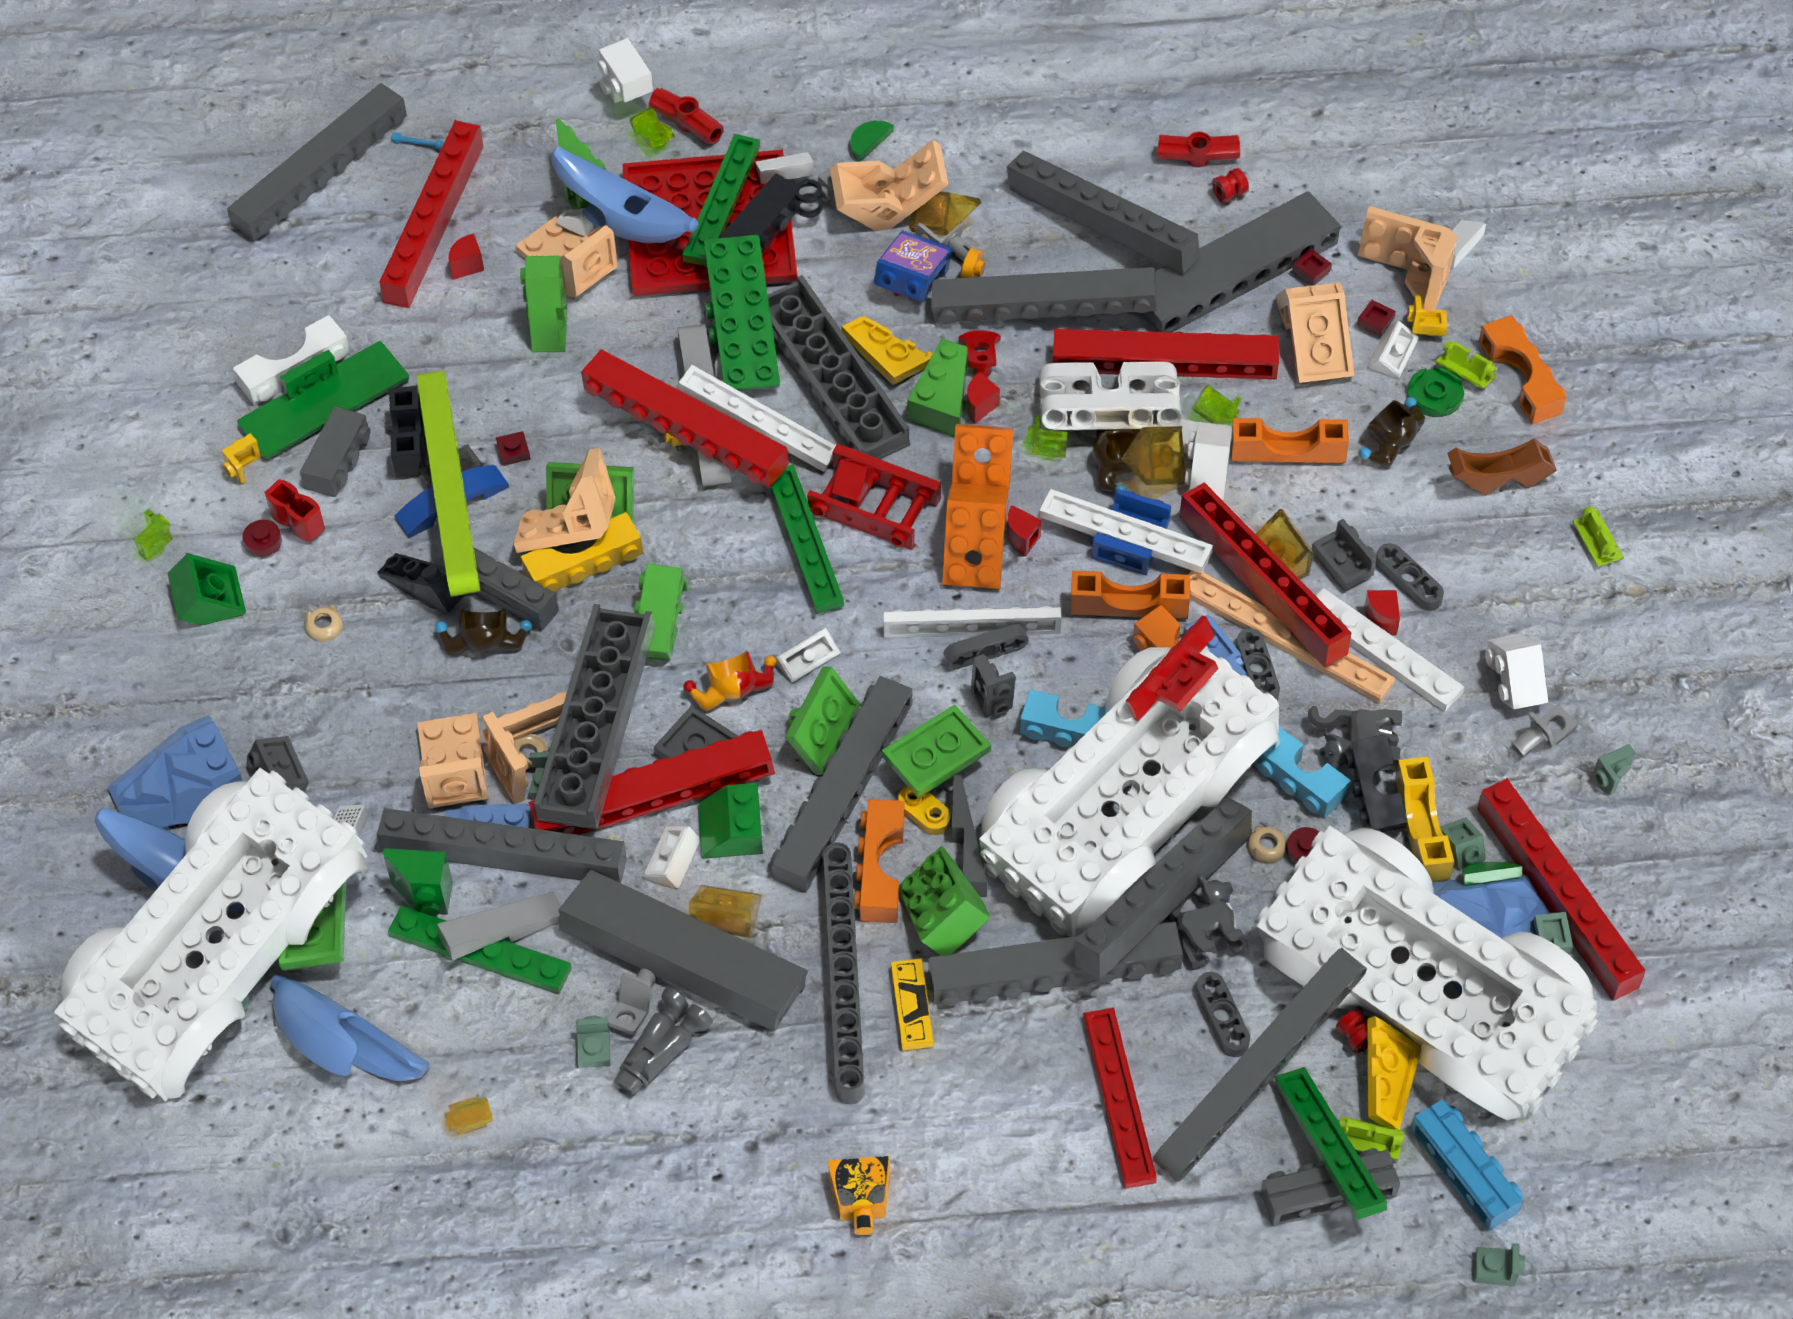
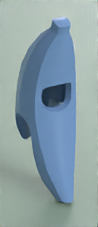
M559 146L554 149L551 161L558 178L569 189L590 202V205L582 212L593 225L599 228L607 225L613 230L615 236L641 243H662L678 238L685 232L693 233L697 229L699 224L696 218L689 217L675 205Z
M105 807L96 813L94 821L103 839L118 855L132 865L131 869L136 877L154 891L159 888L186 855L185 839L170 831ZM234 903L229 906L228 911L244 910V906L240 903Z
M275 975L273 977L271 987L275 991L273 997L275 1017L283 1034L296 1049L321 1068L336 1075L350 1076L351 1066L354 1065L379 1077L396 1081L421 1078L428 1071V1061L359 1015L305 984L287 979L284 975Z

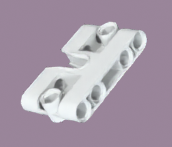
M1123 362L1118 376L1119 387L1116 389L1102 388L1101 377L1094 363H1049L1040 369V409L1042 422L1048 429H1170L1178 426L1182 421L1180 382L1177 378L1175 366L1169 362Z

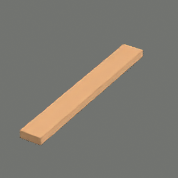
M1191 570L1188 573L1190 575L1191 600L1243 629H1257L1262 633L1265 641L1380 704L1394 685L1395 677L1350 652L1325 668L1266 606L1204 572L1201 574Z

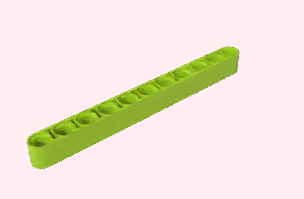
M445 370L417 374L450 595L453 597L479 592L480 584Z

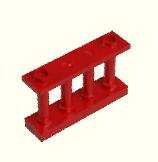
M837 443L832 451L833 469H836L835 473L822 494L809 490L807 494L811 512L818 517L829 518L889 541L897 547L913 550L915 536L914 529L911 527L924 504L934 507L938 506L941 500V482ZM849 458L875 466L868 489L860 501L850 499L849 503L846 504L833 499L835 494L832 493L840 460ZM876 484L888 490L876 511L872 514L859 509L871 486ZM898 494L914 499L900 524L885 518Z

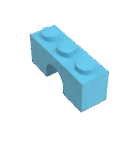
M1030 689L1020 719V735H1024L1032 740L1041 739L1053 742L1061 747H1073L1106 714L1105 707L1088 703L1086 712L1082 717L1068 720L1058 714L1059 696Z
M1280 727V745L1276 749L1274 745L1267 749L1255 761V766L1262 775L1270 777L1280 784L1287 794L1294 795L1302 801L1309 811L1317 813L1325 819L1348 796L1351 780L1328 763L1316 772H1305L1299 769L1297 764L1301 761L1304 745Z

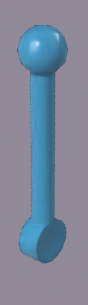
M399 132L391 135L392 142L395 144L407 142L435 147L436 150H441L444 144L442 140L434 142L404 137Z

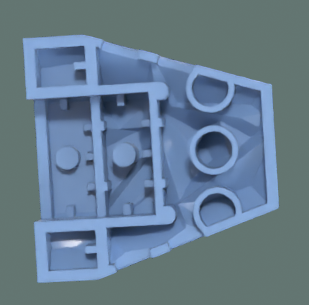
M207 715L177 729L108 786V790L119 813L170 831V827L173 825L188 824L201 801L213 790L224 784L243 780L215 722Z
M1522 875V877L1517 879L1467 886L1464 885L1462 879L1432 882L1433 894L1500 938L1516 932H1528L1536 935L1533 922L1534 916L1550 914L1528 875ZM1451 982L1460 997L1462 994L1461 985L1457 982Z

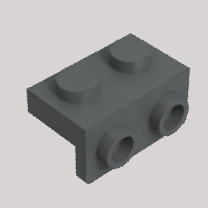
M1344 519L1337 522L1336 531L1312 543L1311 550L1344 590L1374 575L1377 560L1375 552L1371 547L1366 546L1362 542L1356 529L1353 526H1349Z

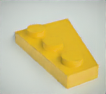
M864 315L843 325L841 328L850 344L892 385L924 370L933 355L930 351L924 353L915 348L916 344L908 339L905 342L892 335L890 329Z
M1377 1016L1368 1018V1117L1381 1126L1400 1130L1421 1053V1046Z

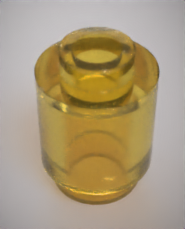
M478 1096L450 1104L448 1105L450 1112L444 1113L449 1132L456 1130L457 1136L487 1127L486 1123L494 1121L487 1097L479 1099Z

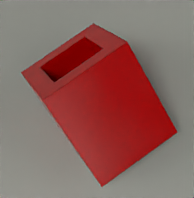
M474 233L460 238L450 248L449 263L453 280L484 271L482 254Z
M981 372L972 378L967 389V412L972 422L976 424L997 408L1000 401V388Z
M849 458L840 460L832 493L860 501L868 489L875 466Z
M1011 505L1008 512L1007 537L1012 548L1026 557L1041 537L1042 520Z
M1367 590L1364 606L1366 618L1390 635L1397 636L1400 622L1397 590Z

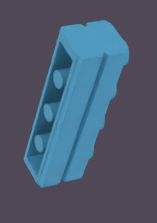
M1442 1099L1412 1119L1410 1127L1412 1133L1487 1230H1492L1520 1211L1523 1203V1195L1520 1188L1515 1182H1508L1504 1177L1500 1162L1494 1156L1489 1157L1482 1149L1483 1143L1479 1135L1474 1131H1468L1463 1124V1117L1460 1111L1455 1106L1450 1107Z

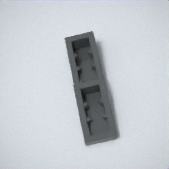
M954 775L952 843H964L963 874L980 897H987V879L962 776Z

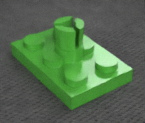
M547 463V510L553 509L558 505H567L570 499L569 489L581 464ZM606 465L616 496L611 518L627 512L633 522L634 467Z
M822 666L801 708H793L788 716L795 717V719L788 720L790 728L785 736L815 775L824 774L830 754L835 755L843 731L848 730L855 710L861 705L832 667Z
M954 704L882 750V757L919 798L990 753L991 744Z
M346 882L333 894L334 899L332 903L328 901L330 905L323 907L309 930L306 942L302 945L289 944L280 954L279 965L283 971L344 961Z

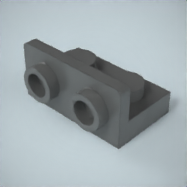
M982 654L973 659L971 692L985 718L993 715H1003L1013 707L1016 676L1013 672L999 676L995 664H990L986 655Z
M289 736L256 739L250 752L247 754V765L253 773L259 767L268 774L274 771L286 781L285 785L291 790L295 787L300 790H306L309 781Z

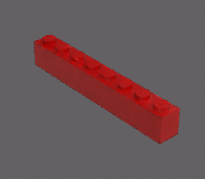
M454 120L379 281L384 303L410 308L484 147L480 125Z
M1054 329L1053 363H1094L1099 374L1119 375L1123 362H1169L1175 366L1177 377L1277 380L1279 336L1266 334L1241 335L1237 333L1212 334Z
M602 349L581 371L583 387L591 396H598L607 401L612 407L620 408L630 413L636 420L645 421L654 426L657 431L670 434L677 438L681 444L692 446L707 458H714L723 463L728 469L746 475L754 483H761L770 488L789 465L786 446Z
M1205 482L1181 495L1179 517L1203 542L1213 545L1212 551L1325 668L1348 655L1352 632Z
M761 729L755 732H745L738 737L726 741L719 740L710 746L697 750L690 749L681 755L668 759L661 758L652 764L639 768L632 767L623 773L613 775L597 829L538 821L534 807L535 800L528 803L536 829L582 835L716 793L727 785L745 784L774 775L775 770Z
M1506 778L1481 790L1477 810L1517 865L1522 866L1523 875H1528L1550 913L1566 912L1574 947L1611 999L1615 1001L1639 989L1646 970L1509 779Z

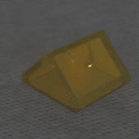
M939 192L911 213L909 228L911 232H916L917 225L922 223L934 234L947 236L981 204L979 198L951 192Z
M1182 426L1143 427L1122 457L1123 461L1146 485L1185 483Z
M1279 509L1257 531L1256 535L1299 579H1303L1310 575L1313 551L1285 511Z
M701 885L689 901V914L731 935L752 938L762 894Z

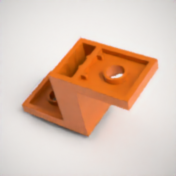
M956 424L952 484L947 499L942 585L1001 588L1004 531L1009 508L1014 428ZM980 448L987 449L991 454L990 460L987 462L978 461L975 458V451ZM975 550L980 553L982 559L977 564H971L966 560L965 554L968 551Z

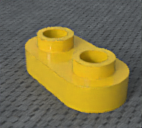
M905 786L900 791L898 800L905 801V815L926 833L940 835L949 829L951 824L949 809L930 792L912 800L909 797L916 795L908 786ZM932 814H939L940 817H938V818H933V817H931V815H932Z

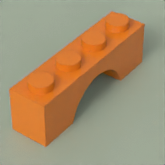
M1512 315L1482 325L1479 344L1490 361L1511 365L1520 370L1527 379V383L1522 387L1519 406L1530 423L1533 425L1561 415L1567 398L1566 392L1553 378L1550 367L1541 360L1537 347L1531 344L1526 337L1523 326L1518 324Z
M1233 418L1231 461L1346 463L1349 446L1348 419H1319L1313 426L1305 430L1280 432L1268 427L1262 418Z
M1072 571L1070 615L1144 617L1162 605L1174 618L1188 619L1190 575L1160 574L1150 583L1126 586L1110 581L1100 571Z
M1160 605L1134 623L1133 642L1140 651L1149 647L1172 648L1179 641L1180 623Z
M868 799L867 811H861V829H866L865 837H859V855L864 856L863 864H857L856 881L862 882L861 891H855L854 909L860 910V921L898 923L899 881L886 875L879 867L878 861L887 849L903 843L905 801Z

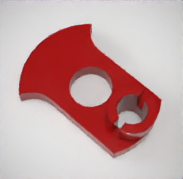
M974 330L959 336V342L968 347V366L973 368L975 376L981 372L988 377L991 374L990 367L996 366L995 344L1000 341V334L987 330ZM984 347L987 348V350L977 351L975 350V348Z

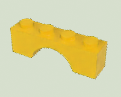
M625 512L611 518L609 526L602 537L598 538L590 548L582 552L566 554L548 547L522 555L523 573L526 577L541 584L543 588L556 592L558 589L573 583H579L596 573L608 571L615 565L634 560L643 554L642 539L628 513Z
M1429 757L1398 760L1394 779L1397 791L1401 793L1408 820L1406 829L1412 854L1425 867L1432 882L1448 881L1451 877L1454 859L1448 835H1443L1438 822L1435 805V781Z

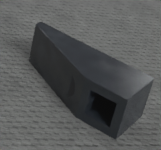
M395 553L388 558L384 566L377 572L381 578L427 607L446 613L465 595L451 597L445 566Z

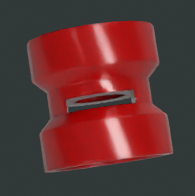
M1235 168L1229 171L1226 176L1220 175L1213 178L1212 189L1217 199L1221 203L1231 201L1235 195L1241 196L1248 193L1249 183L1244 172L1239 168Z
M1362 1009L1352 1010L1337 1022L1336 1029L1341 1036L1348 1038V1044L1354 1053H1361L1368 1049L1367 1016Z

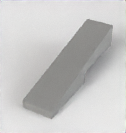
M553 891L439 923L437 924L439 938L453 961L506 937L510 942H513L559 922V908L561 904Z

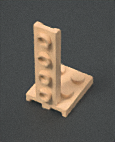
M559 692L552 698L539 703H531L524 709L511 714H504L498 719L494 712L482 716V720L487 727L482 730V737L488 744L482 747V751L514 804L525 800V787L528 786L526 778L528 763L524 754L518 753L515 749L514 740L557 724L567 692Z

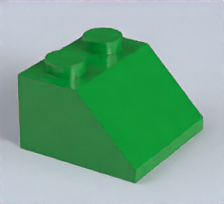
M187 553L168 572L178 620L203 626L243 616L246 613L235 566Z
M758 783L727 785L698 803L702 859L763 854Z
M384 848L383 856L391 884L414 910L431 916L438 914L448 915L453 880L446 852Z

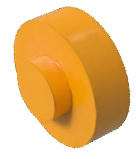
M970 248L962 264L961 278L982 277L986 262L983 261L984 252L982 250Z

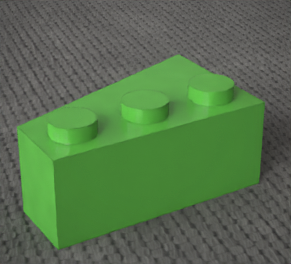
M560 255L526 256L525 268H520L521 285H524L523 300L527 302L526 318L529 320L532 353L566 352L567 303Z
M943 338L940 340L907 400L908 421L955 437L956 424H961L968 347Z
M647 563L646 571L640 574L639 589L642 590L641 600H636L634 613L645 615L646 611H652L655 630L647 654L649 658L671 660L678 627H676L678 614H682L683 604H680L682 591H687L689 585L682 568Z

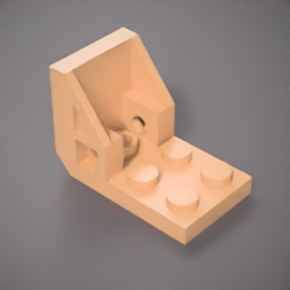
M931 140L895 169L881 161L836 163L830 168L837 210L875 231L892 229L949 185L941 145L935 140Z
M1369 206L1366 212L1357 256L1408 270L1405 279L1406 286L1414 297L1415 295L1421 296L1423 310L1434 312L1448 280L1458 237L1450 228Z
M555 216L516 244V252L525 260L526 256L560 255L565 294L570 298L577 297L618 267L614 232L605 225L590 231L582 237L558 225L556 222L558 216Z
M1341 282L1289 288L1276 295L1277 308L1286 330H1291L1297 384L1355 376L1345 296Z
M600 448L589 449L571 483L569 489L570 499L567 505H558L553 509L543 511L535 509L522 514L514 540L517 553L602 537L609 526L616 496Z
M477 713L417 722L422 756L419 765L420 777L428 809L489 799Z

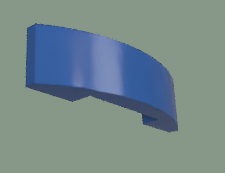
M496 465L479 466L462 471L466 502L479 495L485 500L509 488L508 482ZM433 486L417 495L394 515L408 538L434 526L433 519L438 516Z

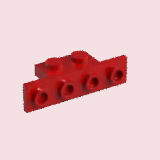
M1202 615L1188 629L1187 633L1169 650L1161 662L1150 671L1144 681L1126 699L1134 720L1139 721L1157 700L1181 712L1219 669L1216 661L1200 654L1205 646L1214 638V633L1206 616Z

